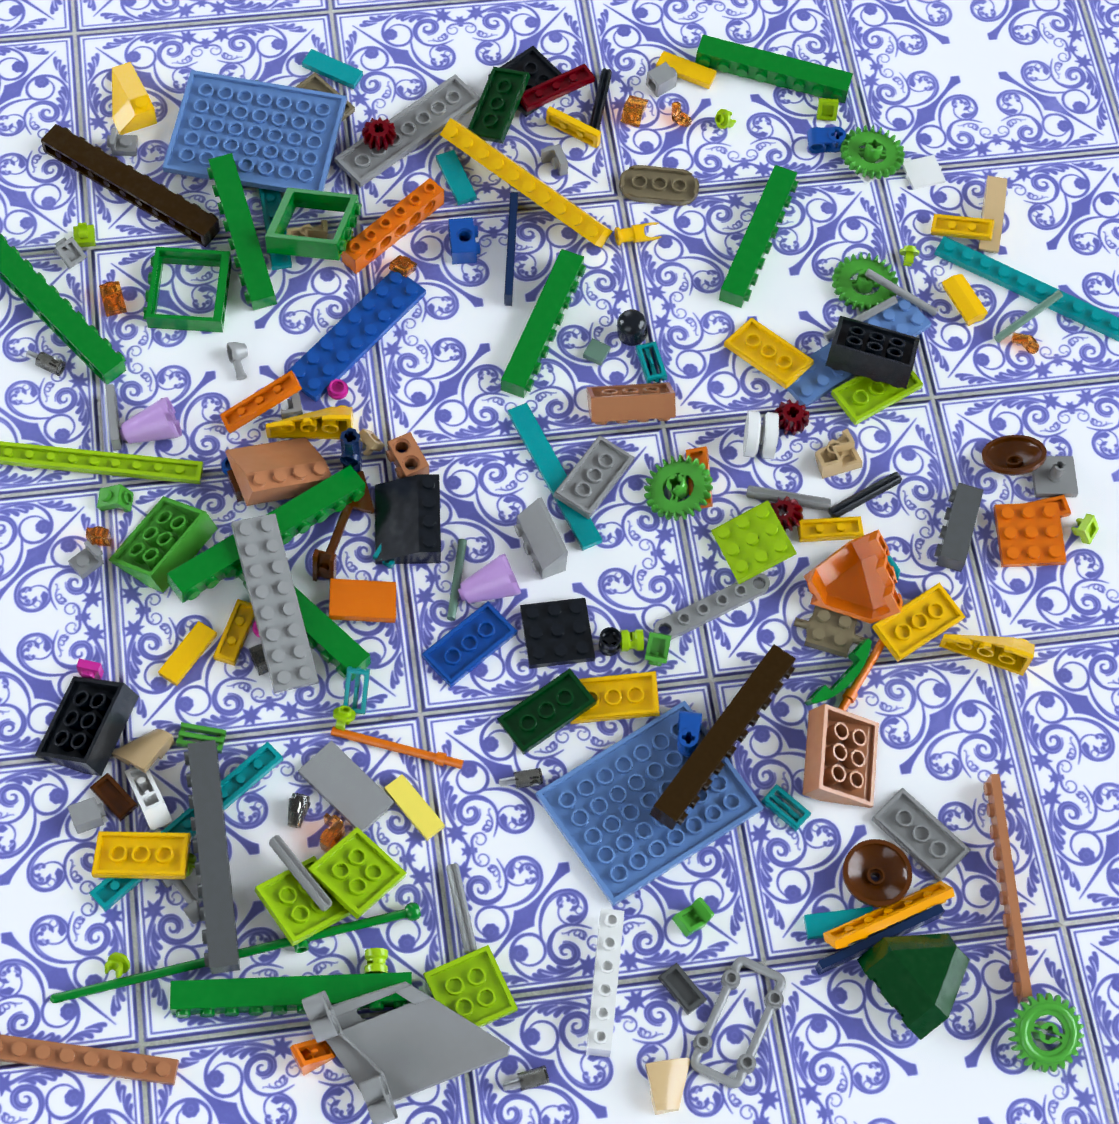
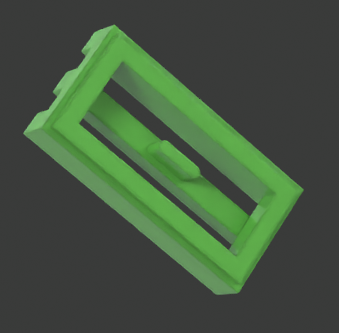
M181 722V729L178 733L179 737L176 741L177 746L188 748L187 743H195L183 740L184 737L200 741L215 740L216 743H219L217 746L218 753H222L226 730ZM185 731H192V732H197V733H203V734H209V735H214V736H220V738H219V737L208 736V735H202V734L191 733V732H185Z

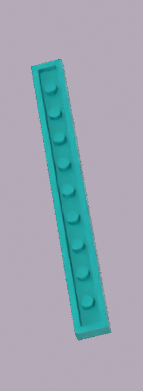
M943 236L934 254L1038 304L1059 290L946 236ZM1061 291L1063 297L1048 307L1050 310L1119 342V318L1063 291Z
M268 741L221 780L224 810L283 761V756ZM188 808L161 832L191 833L193 838L196 835V831H192L191 817H195L194 809ZM106 878L89 894L106 912L143 879Z

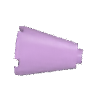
M164 397L122 423L119 433L123 441L127 440L129 444L178 438L182 436V430L179 420H176V412L168 397Z
M505 553L499 555L461 582V588L458 589L462 601L467 600L468 604L521 594L518 582Z

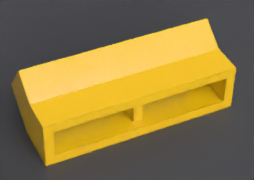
M963 274L953 275L942 282L944 290L968 326L985 318L988 312Z

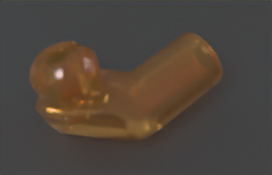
M673 102L671 105L672 121L680 126H690L692 123L691 117L681 111V103Z
M1013 332L1011 343L1022 344L1030 354L1038 352L1039 344L1033 336Z

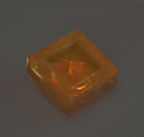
M401 255L392 260L389 265L390 270L399 272L406 278L417 267V263Z
M101 526L87 527L86 538L92 545L111 546L112 538L109 529Z

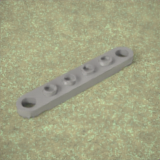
M760 573L741 584L736 582L657 621L654 626V632L660 633L659 628L667 626L671 629V633L668 634L671 635V640L678 636L680 637L764 595L769 589L770 580L765 574ZM761 580L764 583V587L758 589L754 587L753 582Z

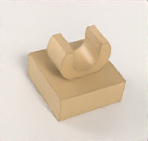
M362 429L358 433L362 439L360 441L363 443V446L366 444V450L363 452L364 455H371L373 450L380 452L385 447L383 442L372 431Z

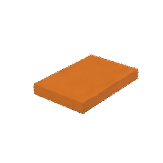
M330 578L329 618L331 620L395 623L396 582Z

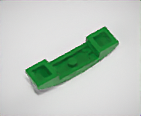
M869 638L861 641L847 656L853 664L830 688L826 685L818 687L804 703L807 706L817 704L836 696L847 688L865 665L872 641Z

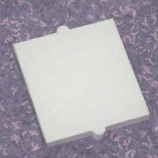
M935 155L904 161L902 164L906 173L905 178L909 180L913 190L946 182L941 171L942 167L939 166Z

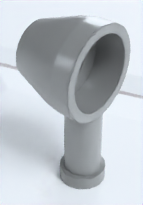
M239 342L227 343L228 358L234 365L237 380H243L247 378V375L244 372L241 360L248 356L247 346L245 343Z

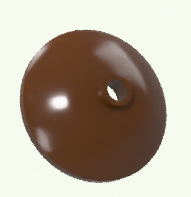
M1007 435L996 438L986 444L982 450V461L986 467L996 473L1009 476L1033 472L1045 462L1047 457L1044 444L1033 437L1025 435Z
M881 839L862 841L848 852L843 863V880L848 891L854 898L868 906L887 907L893 905L906 895L911 886L912 868L909 859L899 847L891 842ZM871 875H876L878 881L872 880Z

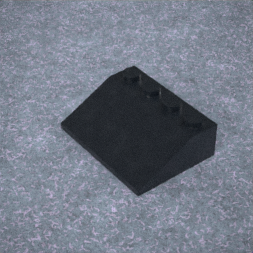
M840 316L825 366L833 370L849 372L854 376L867 377L875 382L891 384L896 388L906 389L913 370L920 338Z
M417 474L375 485V552L381 544V552L377 559H375V564H382V561H385V563L395 561V564L441 563L439 474Z
M73 676L35 756L85 774L102 776L139 696L122 682Z

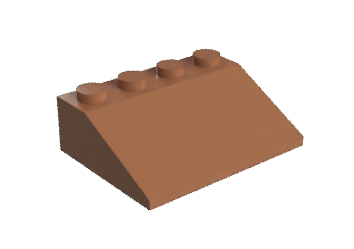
M306 437L225 451L246 506L295 498L332 476L325 459Z
M823 704L810 710L808 715L802 795L824 802L867 808L874 807L879 723L828 704Z

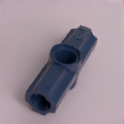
M348 428L340 436V462L343 464V469L351 465L358 473L362 470L361 452L363 443L360 441V434L356 432V429Z

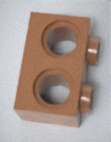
M411 432L387 441L388 450L386 455L390 463L394 462L396 466L395 472L399 479L417 474H429V464ZM401 449L406 450V451L403 452V453L398 452V450H401ZM413 466L415 469L410 470L407 467Z

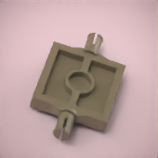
M818 606L814 607L809 621L796 617L793 625L806 629L804 646L847 658L849 648L853 643L859 644L861 641L868 639L855 635L857 619Z

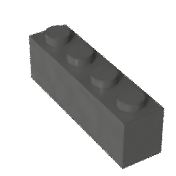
M958 483L956 490H951L948 500L952 502L951 508L947 507L944 515V520H947V524L942 526L939 538H942V543L937 544L934 556L938 557L936 565L959 572L962 571L970 547L983 489Z

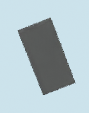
M675 963L658 977L659 981L687 1015L691 1014L707 1000L678 963Z

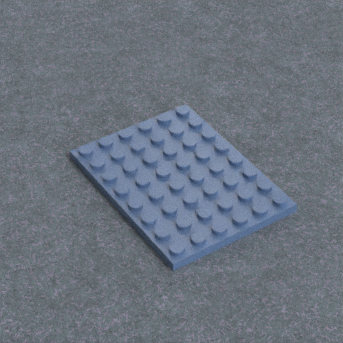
M191 70L163 163V172L210 180L207 168L210 167L208 159L232 153L241 184L244 186L286 192L287 187L324 191L347 96Z
M686 701L676 705L535 794L612 906H615L752 818L764 808L726 757L722 762L725 764L724 768L718 776L713 774L711 777L712 784L706 792L703 790L698 795L701 797L694 809L689 807L686 811L688 817L681 826L677 824L671 830L650 815L654 804L690 757L681 755L677 750L679 711L693 712ZM702 723L698 745L708 733Z

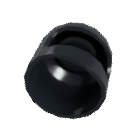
M629 309L620 314L617 320V333L622 343L635 346L641 344L646 339L647 321L640 311Z

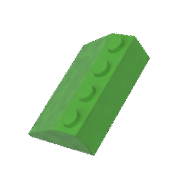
M163 496L109 558V561L146 586L164 593L169 587L167 573L192 559L218 528L206 511Z

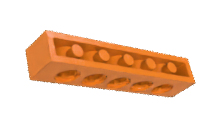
M431 178L426 180L346 244V251L342 252V262L355 274L360 272L444 204V189Z

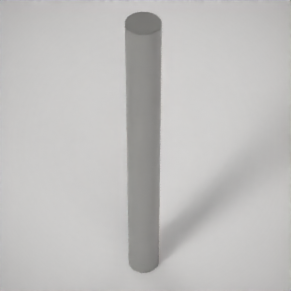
M868 269L866 271V277L903 299L910 301V303L930 315L935 316L938 309L873 270Z
M893 296L852 319L864 322L897 304L898 300ZM837 327L823 334L826 341L834 338Z

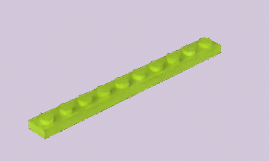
M0 441V464L190 484H201L204 467L202 461Z

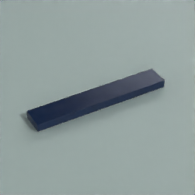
M518 192L510 193L504 292L505 306H512Z
M941 904L931 907L819 960L815 969L818 975H821L863 955L884 937L903 936L941 918L945 910Z

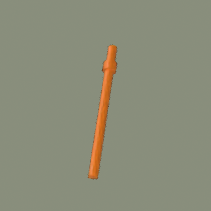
M880 638L867 658L862 670L850 688H847L842 695L843 700L838 706L839 709L846 711L849 705L856 700L858 690L885 647Z
M334 726L331 730L332 736L435 762V765L442 767L444 765L459 769L463 767L464 760L449 757L447 753L439 751L434 753L349 730L342 731Z

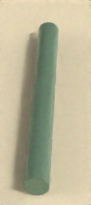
M1058 290L995 335L994 339L1000 343L1062 298V292Z
M466 539L458 540L447 619L450 621L456 620L459 600L458 589L461 586L467 545Z

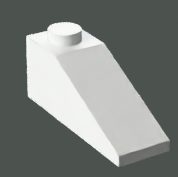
M133 767L124 771L150 830L153 831L173 822L150 770L144 773Z

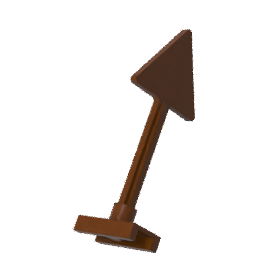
M359 471L357 474L366 483L364 496L359 501L349 503L342 510L326 552L315 549L313 553V581L317 582L318 577L329 579L330 585V578L336 579L335 553L352 510L355 509L370 514L374 513V507L363 471Z

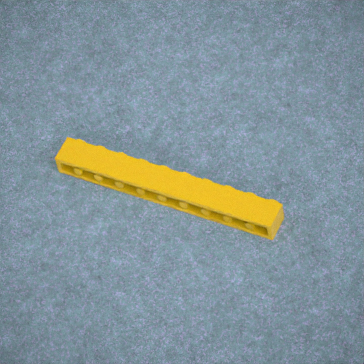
M450 118L440 133L443 138L594 245L602 248L613 232L456 120Z

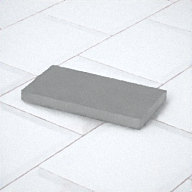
M599 435L554 492L553 497L590 519L633 463L635 457Z
M332 740L298 770V773L354 828L358 827L363 833L395 804Z
M903 787L871 819L938 882L942 881L971 851L968 846Z

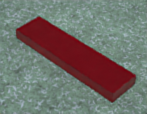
M582 64L525 90L520 103L529 112L595 82V76L586 64Z

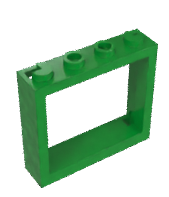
M287 187L265 235L267 253L339 261L342 252L346 251L347 241L351 239L352 229L356 227L357 217L361 215L360 209L362 204L359 203L358 195ZM295 208L344 212L333 240L284 234Z
M156 247L155 255L151 257V267L153 269L148 274L150 290L147 289L145 299L148 303L147 307L143 308V320L147 321L148 328L223 333L232 266L230 251ZM163 264L220 267L213 317L156 314Z

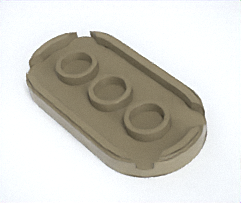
M633 165L621 174L619 182L622 194L636 202L684 206L692 203L699 192L697 178H694L689 171L677 168Z

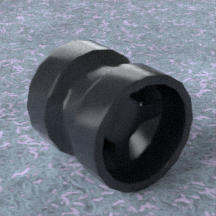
M607 627L601 631L598 648L603 655L613 656L618 653L621 643L620 631L613 627Z

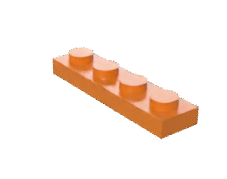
M291 370L221 413L220 417L227 431L231 434L302 390V387Z

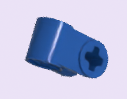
M841 127L810 128L807 131L809 152L814 154L840 152L842 142L846 137L845 130Z
M679 711L677 750L683 756H691L698 746L702 713Z

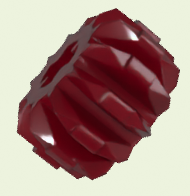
M381 117L378 120L371 118L370 122H365L362 130L365 145H369L370 150L376 148L377 151L380 148L387 150L388 146H393L396 138L394 124L390 123L388 119L383 121Z
M790 399L787 403L781 402L779 408L775 409L774 413L779 415V430L784 429L785 435L788 431L793 436L797 431L802 433L804 428L808 426L809 411H806L805 404L800 406L798 400L795 403H792Z
M786 496L784 500H781L778 497V502H771V506L784 530L789 529V531L793 532L792 527H800L799 521L804 520L803 508L795 498L790 500Z

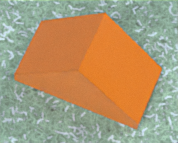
M312 1039L290 1047L291 1054L303 1076L336 1057L326 1041L317 1043L316 1039Z

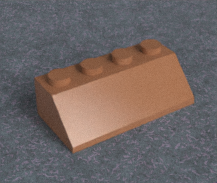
M669 382L586 387L589 417L591 422H595L597 425L607 424L608 421H616V423L620 424L628 423V420H637V422H648L649 419L668 421L670 418L676 417L675 392Z

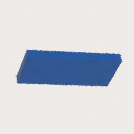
M487 601L423 652L421 657L451 688L517 635V630Z

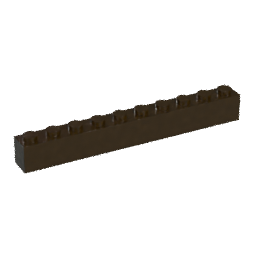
M55 124L41 139L45 153L200 245L207 247L220 232L219 219L213 213H207L199 205L185 200L182 195L171 192L165 185L154 182L148 175L137 172L131 165H126L120 162L117 157L108 155L100 147L88 143L85 138L74 135L68 128Z
M775 644L771 647L654 804L650 812L653 818L671 830L677 824L681 826L688 817L686 811L689 807L694 809L701 798L698 795L702 790L704 792L708 790L713 782L711 780L713 774L719 775L725 766L722 763L726 757L730 759L737 749L735 744L738 741L740 743L744 741L749 733L746 729L749 725L755 726L760 718L758 714L760 710L763 709L765 711L772 702V699H770L773 693L777 695L784 685L781 683L782 680L790 678L795 670L792 666L796 658Z

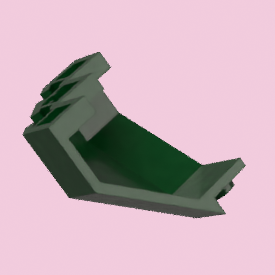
M949 933L884 937L857 959L867 977L875 982L881 990L882 996L891 1007L897 1010L902 1016L901 1020L920 1040L949 1018L970 961L956 946Z

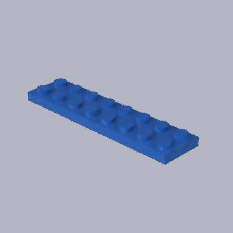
M395 267L286 373L292 370L302 387L300 391L317 402L327 392L330 382L340 379L426 295V289Z

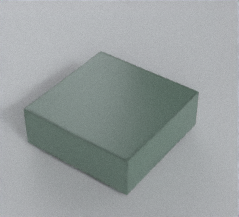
M592 338L583 353V358L601 366L609 354L611 346Z

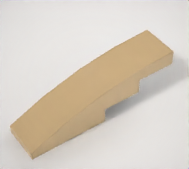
M987 176L981 215L983 219L994 220L995 224L992 240H979L978 251L996 254L999 252L1007 178Z

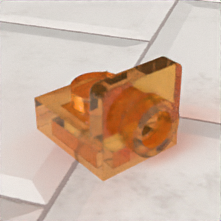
M629 95L624 104L621 122L639 127L642 115L647 108L648 100Z
M110 281L99 285L106 316L126 313L127 309L120 282Z
M328 813L323 818L324 823L330 829L326 828L319 838L321 850L326 853L345 834L344 822L338 816H330Z

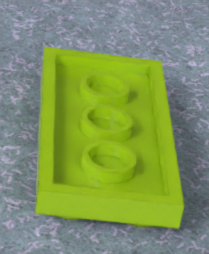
M913 370L906 389L896 388L891 384L875 382L870 378L857 376L833 389L831 395L853 424L857 425L923 387V382Z

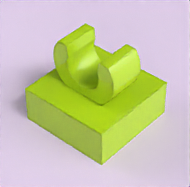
M819 98L816 114L817 120L836 121L839 105L838 99Z
M84 222L78 223V226H73L74 240L80 247L96 246L94 224L87 225Z
M1086 513L1084 519H1076L1079 527H1071L1073 535L1080 536L1082 543L1090 545L1099 527L1095 516Z

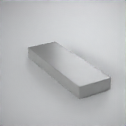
M109 384L105 385L110 439L113 451L122 448L119 433L117 395L114 385Z

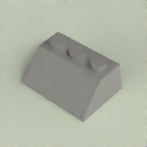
M542 497L538 498L517 515V522L514 528L517 536L522 537L524 541L525 553L531 555L533 560L531 563L535 573H539L541 579H545L566 571L568 551Z

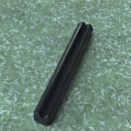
M603 68L601 71L589 126L597 130L600 129L612 71Z
M898 472L886 476L830 507L829 515L832 518H838L900 484L902 477Z

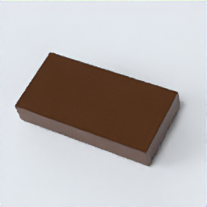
M106 773L90 787L91 791L120 822L138 807V804L109 773Z

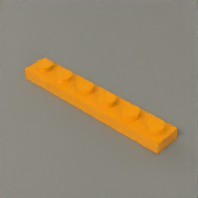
M939 881L903 897L893 905L878 908L823 933L824 940L835 949L845 948L852 942L865 939L868 935L877 931L885 930L888 926L902 922L914 914L921 913L934 905L945 903L946 900L955 896L954 890L949 885Z

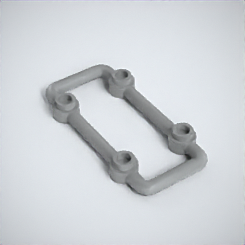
M747 957L735 959L731 969L725 971L721 977V985L723 987L702 1033L697 1034L693 1040L694 1052L690 1060L693 1070L729 1088H738L744 1083L746 1076L751 1074L756 1067V1059L754 1057L773 1013L783 1005L784 997L782 993L786 981L781 973ZM744 966L776 981V985L764 998L766 1008L746 1054H742L736 1062L738 1072L735 1079L701 1064L700 1060L702 1055L709 1052L712 1047L711 1035L731 990H735L740 984L739 972L741 967Z

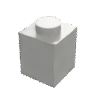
M667 62L647 72L646 85L656 97L676 87L677 72Z
M95 797L67 806L77 834L104 825L102 817L106 816L102 803L97 804Z

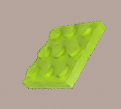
M768 500L711 530L738 584L797 554Z
M358 827L308 868V872L356 919L360 918L407 874Z
M313 856L301 863L308 870L317 861V858ZM288 869L257 885L254 891L293 947L348 917L351 913L320 885L332 900V906L326 911H322Z
M489 945L423 973L435 1000L480 1028L518 1011V1007Z

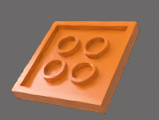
M1058 502L994 505L993 510L1001 567L1066 564L1067 560Z

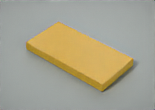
M752 317L724 341V347L785 389L792 385L814 364V360Z
M939 582L903 605L900 613L875 623L872 629L895 660L899 662L966 617Z
M656 671L579 679L596 700L597 704L570 723L580 724L660 716Z
M98 831L91 875L93 878L186 879L192 839L191 833Z

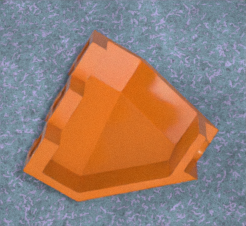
M879 529L849 541L803 576L810 593L813 594L810 604L870 624L901 612L903 601L901 594H897L895 590V584L898 583L894 567L888 562L887 556H890L889 548Z

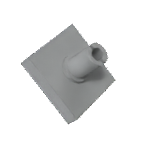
M1047 456L1045 462L1038 469L1031 472L1035 497H1055L1059 495L1077 497L1079 494L1073 456Z

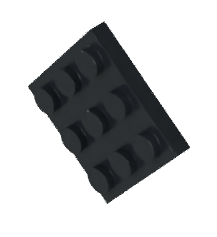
M531 46L499 67L528 72L530 78L525 90L562 74L534 46ZM519 103L517 109L527 117L540 107L527 112L522 104Z
M585 598L520 605L529 669L595 661Z

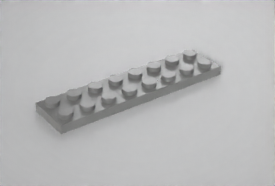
M455 74L389 119L390 123L394 124L396 132L393 146H388L387 150L380 148L379 151L376 148L370 150L369 145H365L362 138L334 157V161L361 188L441 132L450 118L458 120L475 108L480 97Z
M276 514L232 521L231 527L274 693L318 684L319 680Z

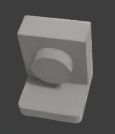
M111 128V135L107 136V146L111 147L113 156H137L138 136L119 135L116 128Z
M560 144L550 145L541 149L542 163L552 162L553 168L558 170L560 176L568 174V161Z
M64 237L55 243L56 247L53 252L55 255L58 254L68 269H71L87 258L73 237L68 240Z
M298 391L291 398L287 399L288 409L281 410L282 420L303 414Z
M88 540L84 542L85 548L68 560L69 565L82 579L104 564L101 556L103 555L102 550L97 544L92 545Z

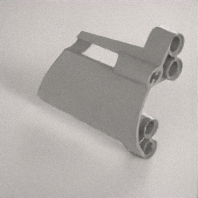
M406 981L331 1005L325 990L302 999L305 1013L310 1021V1026L317 1043L326 1041L362 1093L373 1124H385L398 1118L394 1102L509 1055L510 1046ZM394 993L411 1002L368 1020L361 1018L357 1014L359 1007Z

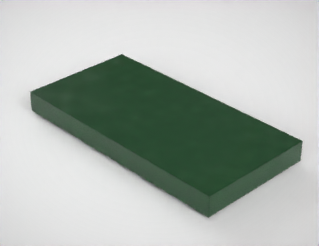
M493 66L468 129L483 140L503 144L529 81V73Z
M569 668L497 718V721L524 755L597 703Z

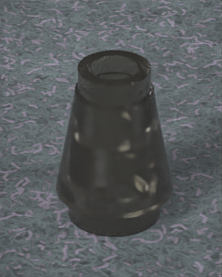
M292 793L291 798L288 800L287 826L301 828L311 805L309 796Z

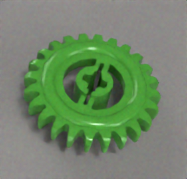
M865 125L862 132L860 127H857L856 131L851 129L850 133L846 134L840 152L842 153L841 158L844 160V164L849 165L850 170H856L855 174L861 173L862 177L868 175L870 179H873L874 176L877 179H881L882 176L887 178L889 174L894 175L896 171L900 170L904 162V146H900L901 140L895 141V134L888 138L889 130L883 135L882 127H880L878 132H875L874 125L870 131L867 130ZM879 159H883L882 162L875 163V162H877Z
M862 252L859 254L858 259H856L854 254L851 256V261L848 257H845L844 263L841 261L838 263V267L834 269L832 276L834 281L832 287L835 288L834 293L840 295L838 299L840 301L845 300V306L851 304V309L853 310L858 307L860 312H863L864 309L868 310L897 295L866 277L865 273L868 269L898 285V278L895 277L896 271L890 272L892 265L884 267L886 259L878 263V255L871 260L870 253L864 259ZM859 273L857 280H851L855 274ZM873 288H879L874 294L863 295L870 293Z
M679 455V460L676 462L674 457L671 456L670 464L663 459L664 467H660L658 464L655 465L658 470L657 473L650 470L653 479L646 478V482L649 485L644 486L645 491L648 492L644 494V497L648 500L647 505L651 507L652 512L657 513L659 517L665 515L666 520H670L673 516L674 520L678 521L679 517L682 516L685 520L687 519V514L693 517L695 510L700 512L702 511L700 506L708 504L705 499L711 498L709 491L713 490L711 485L713 479L709 476L710 471L705 469V464L701 463L699 465L697 458L692 462L691 457L688 455L686 461H684L682 455ZM689 477L694 484L693 491L688 498L679 502V500L684 499L689 494V486L686 483ZM666 485L669 492L671 493L670 500H668L664 494Z
M1037 993V1001L1034 997L1028 996L1029 1004L1020 1002L1023 1011L1014 1009V1012L1019 1017L1009 1019L1016 1026L1008 1028L1009 1031L1015 1033L1008 1040L1017 1042L1011 1049L1014 1051L1020 1050L1016 1058L1023 1059L1026 1057L1023 1063L1025 1066L1033 1063L1032 1069L1035 1071L1041 1066V1071L1044 1073L1048 1071L1049 1067L1052 1072H1055L1057 1064L1061 1069H1064L1065 1061L1068 1063L1073 1062L1071 1055H1079L1076 1047L1083 1046L1078 1040L1084 1038V1034L1079 1033V1030L1084 1028V1025L1077 1023L1081 1019V1015H1074L1076 1011L1075 1006L1068 1008L1069 1000L1064 999L1061 1003L1060 995H1055L1053 999L1051 993H1046L1045 998L1041 993ZM1052 1015L1060 1022L1063 1034L1059 1033V1029L1054 1023L1046 1021L1034 1022L1041 1016ZM1034 1028L1042 1030L1044 1029L1047 1031V1033L1060 1036V1038L1051 1035H1045L1042 1031L1036 1030ZM1032 1036L1038 1042L1052 1044L1058 1041L1060 1043L1054 1049L1042 1050L1036 1046Z

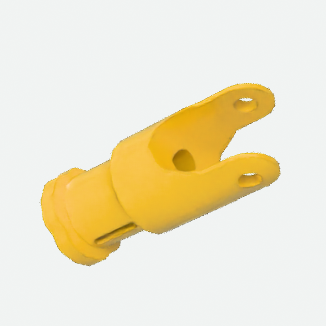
M659 223L636 224L622 229L615 227V242L617 245H621L624 242L633 241V243L660 239L662 238L661 236L648 237L644 233V227L658 225Z

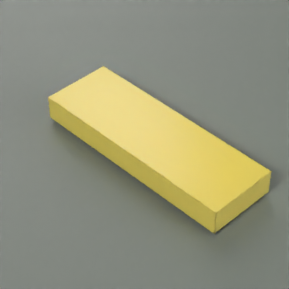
M403 774L384 787L386 793L426 841L445 828V824Z

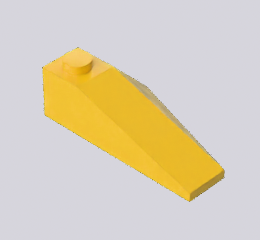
M131 62L112 67V119L119 135L157 124L153 104Z
M344 405L328 407L267 423V438L296 439L306 437L307 439L340 440L343 431H346L348 428L353 429V407Z
M944 634L939 644V647L1021 676L1024 675L1033 660L1035 645L1029 643L1026 639L998 636Z

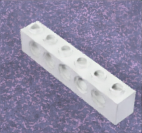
M601 908L586 1055L610 1057L612 1050L624 911Z

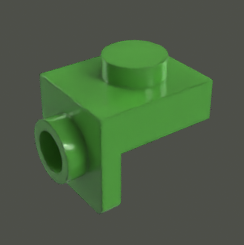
M121 484L100 488L97 508L101 511L121 508L125 512H131L134 494Z
M650 631L645 660H649L648 664L661 666L662 663H667L671 635Z
M699 897L691 906L675 914L672 920L682 933L688 937L705 927L714 916V913L705 901Z

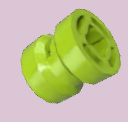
M636 629L634 632L620 630L621 652H628L630 649L644 651L643 629Z
M384 948L366 949L365 959L367 960V965L364 967V974L388 973V966L386 965L388 950Z

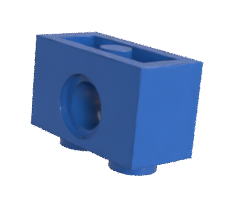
M473 217L448 219L452 265L477 263V255H480V243L475 240L478 237V226L474 225Z

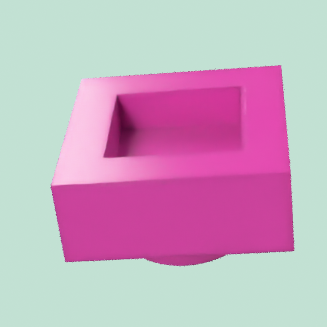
M79 658L76 667L81 677L102 679L104 671L101 663Z

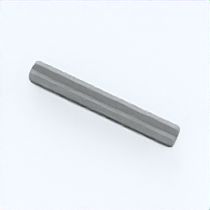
M751 485L747 487L746 492L747 498L768 500L776 503L778 502V497L784 500L788 496L790 500L795 498L802 507L828 511L831 505V499Z
M279 835L272 837L269 840V845L322 911L329 909L332 906V900Z
M454 863L447 865L446 871L464 952L468 954L477 950L459 865Z

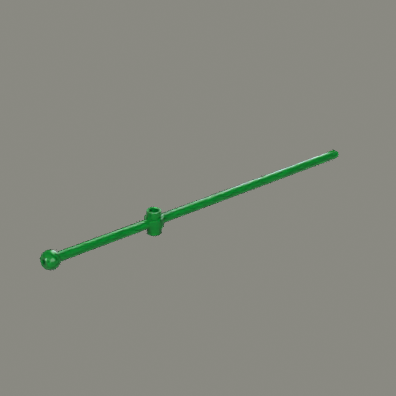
M410 902L402 910L327 927L293 947L296 953H303L309 950L308 944L310 941L405 918L410 921H416L421 916L420 908L417 903ZM282 938L238 949L239 959L292 945L287 938ZM204 958L55 993L50 996V1001L52 1003H59L205 967Z

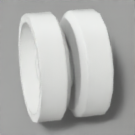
M748 410L744 429L743 457L754 458L758 453L760 445L761 457L763 459H774L779 437L778 413L767 412L761 425L760 412Z

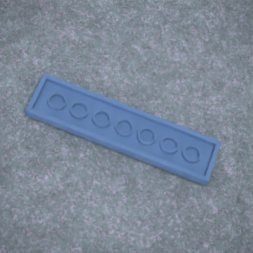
M902 297L897 299V304L864 321L868 324L914 337L931 326V322L915 305ZM832 342L809 356L814 360V364L787 388L796 401H799L800 405L805 404L808 407L854 377L849 372L833 370L825 366Z

